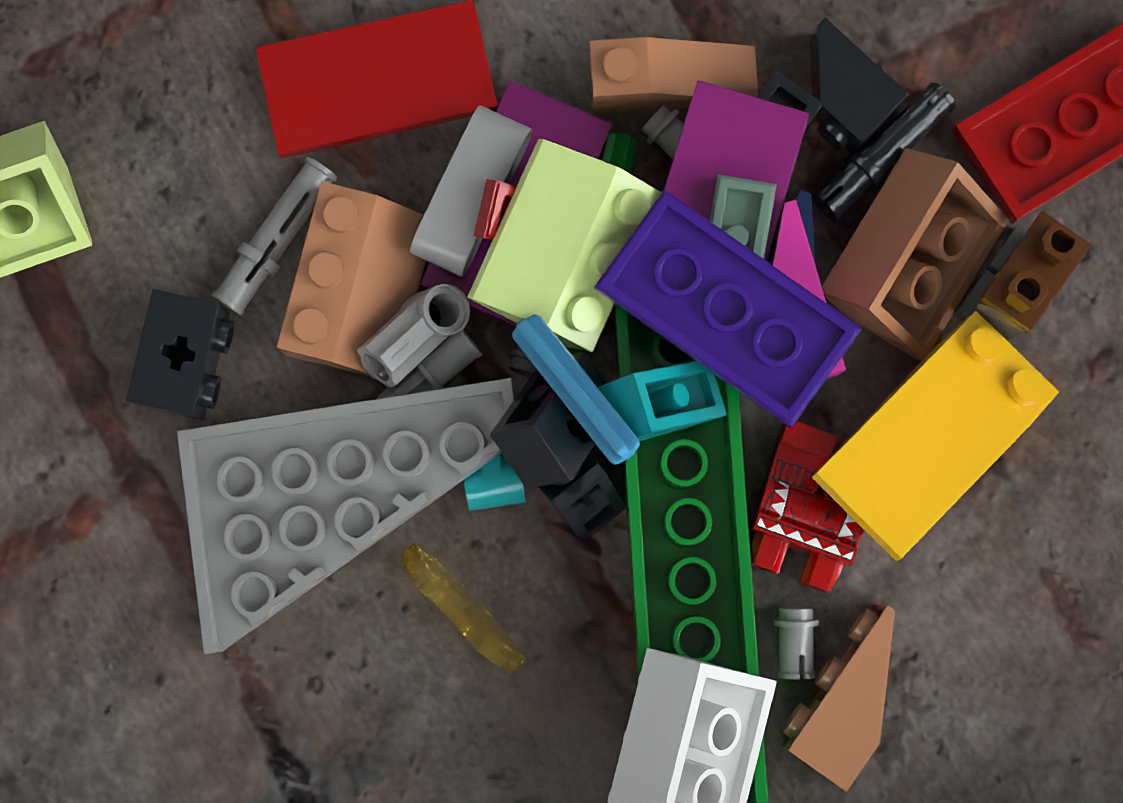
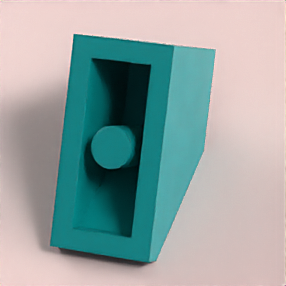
M696 361L633 373L597 387L637 436L639 442L727 415L715 375Z

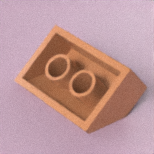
M906 148L866 215L859 223L858 228L840 258L830 271L822 286L824 296L850 320L913 358L922 361L931 352L1009 219L958 162Z
M321 181L277 349L288 357L371 377L362 366L361 357L357 349L401 310L407 298L420 291V283L423 279L427 261L411 254L410 248L424 215L378 195Z

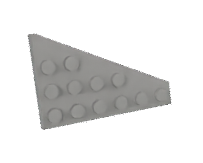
M507 378L177 431L204 654L226 650L502 452L491 438L490 433L517 397L516 380Z

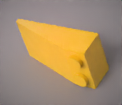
M975 310L934 347L812 478L897 562L1016 441L1059 391Z

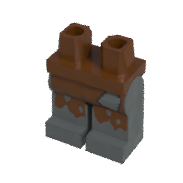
M1042 211L1028 230L1019 224L1012 229L985 269L987 270L979 276L953 315L964 321L976 310L1007 341L1019 335L1022 330L1029 333L1087 253L1091 244Z

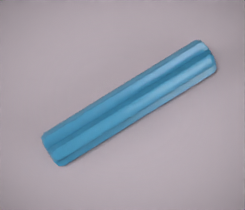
M534 314L527 319L523 318L519 321L512 333L514 341L610 463L617 465L632 457L640 446L639 439L542 317Z

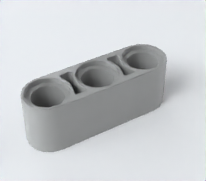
M479 105L419 224L411 244V254L461 277L466 274L483 238L473 235L486 179L510 184L528 146L533 129L484 106Z

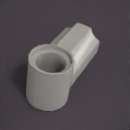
M440 284L407 298L401 310L357 349L361 357L362 366L372 378L379 380L387 388L397 385L448 336L458 333L466 326L470 316V307L465 294L455 286ZM430 302L440 312L441 320L439 326L432 321L429 315Z

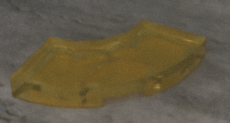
M415 542L400 555L401 562L417 589L452 620L476 651L507 673L513 674L526 661L522 652L488 610L435 558Z

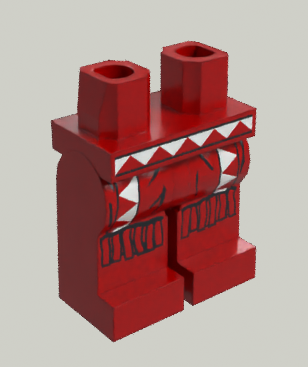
M796 421L791 428L785 424H782L754 514L748 527L749 533L753 534L750 543L751 566L769 573L779 574L787 548L789 547L807 554L798 583L828 593L838 579L842 567L853 564L858 550L857 547L865 530L822 487L817 492L819 484L812 478L847 439H843L835 445L838 436Z

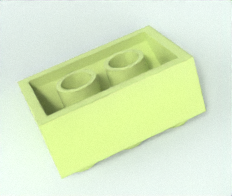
M45 121L1 135L0 277L92 246V239L68 167Z
M538 139L467 298L515 323H518L523 318L527 319L534 314L539 315L564 346L593 352L614 305V302L595 290L594 286L662 193L617 166L548 140Z

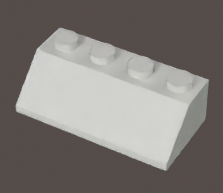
M647 648L642 670L638 678V686L627 729L624 733L613 784L609 792L608 803H747L777 681Z

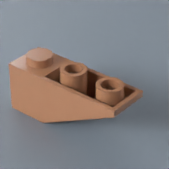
M877 605L873 612L865 608L860 613L847 633V636L853 640L841 659L833 655L827 661L814 684L820 687L808 707L800 703L788 717L782 728V732L787 735V738L781 746L846 792L880 744L895 610L888 605Z

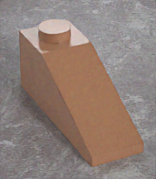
M652 37L589 41L588 62L592 114L659 110L663 105L668 109L689 108L697 80L753 97L758 96L755 46Z

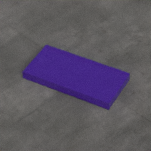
M665 189L594 286L595 290L789 428L794 425L862 330L861 327Z

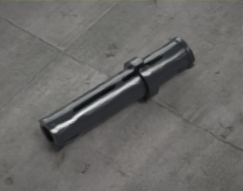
M931 82L908 107L860 152L853 150L845 158V166L819 191H816L811 196L819 211L822 213L828 207L830 211L826 214V217L833 222H837L842 217L841 215L867 190L876 191L884 183L883 175L898 162L906 148L912 149L948 113H951L956 108V103L951 94L946 90L939 98L937 94L942 90V86Z

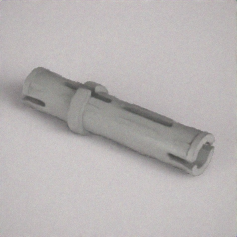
M310 157L306 158L305 164L282 197L277 201L273 210L249 244L243 242L236 252L240 257L217 290L211 294L214 299L242 316L245 307L268 275L274 277L280 266L276 264L314 210L321 181L332 184L337 179V176L332 171Z

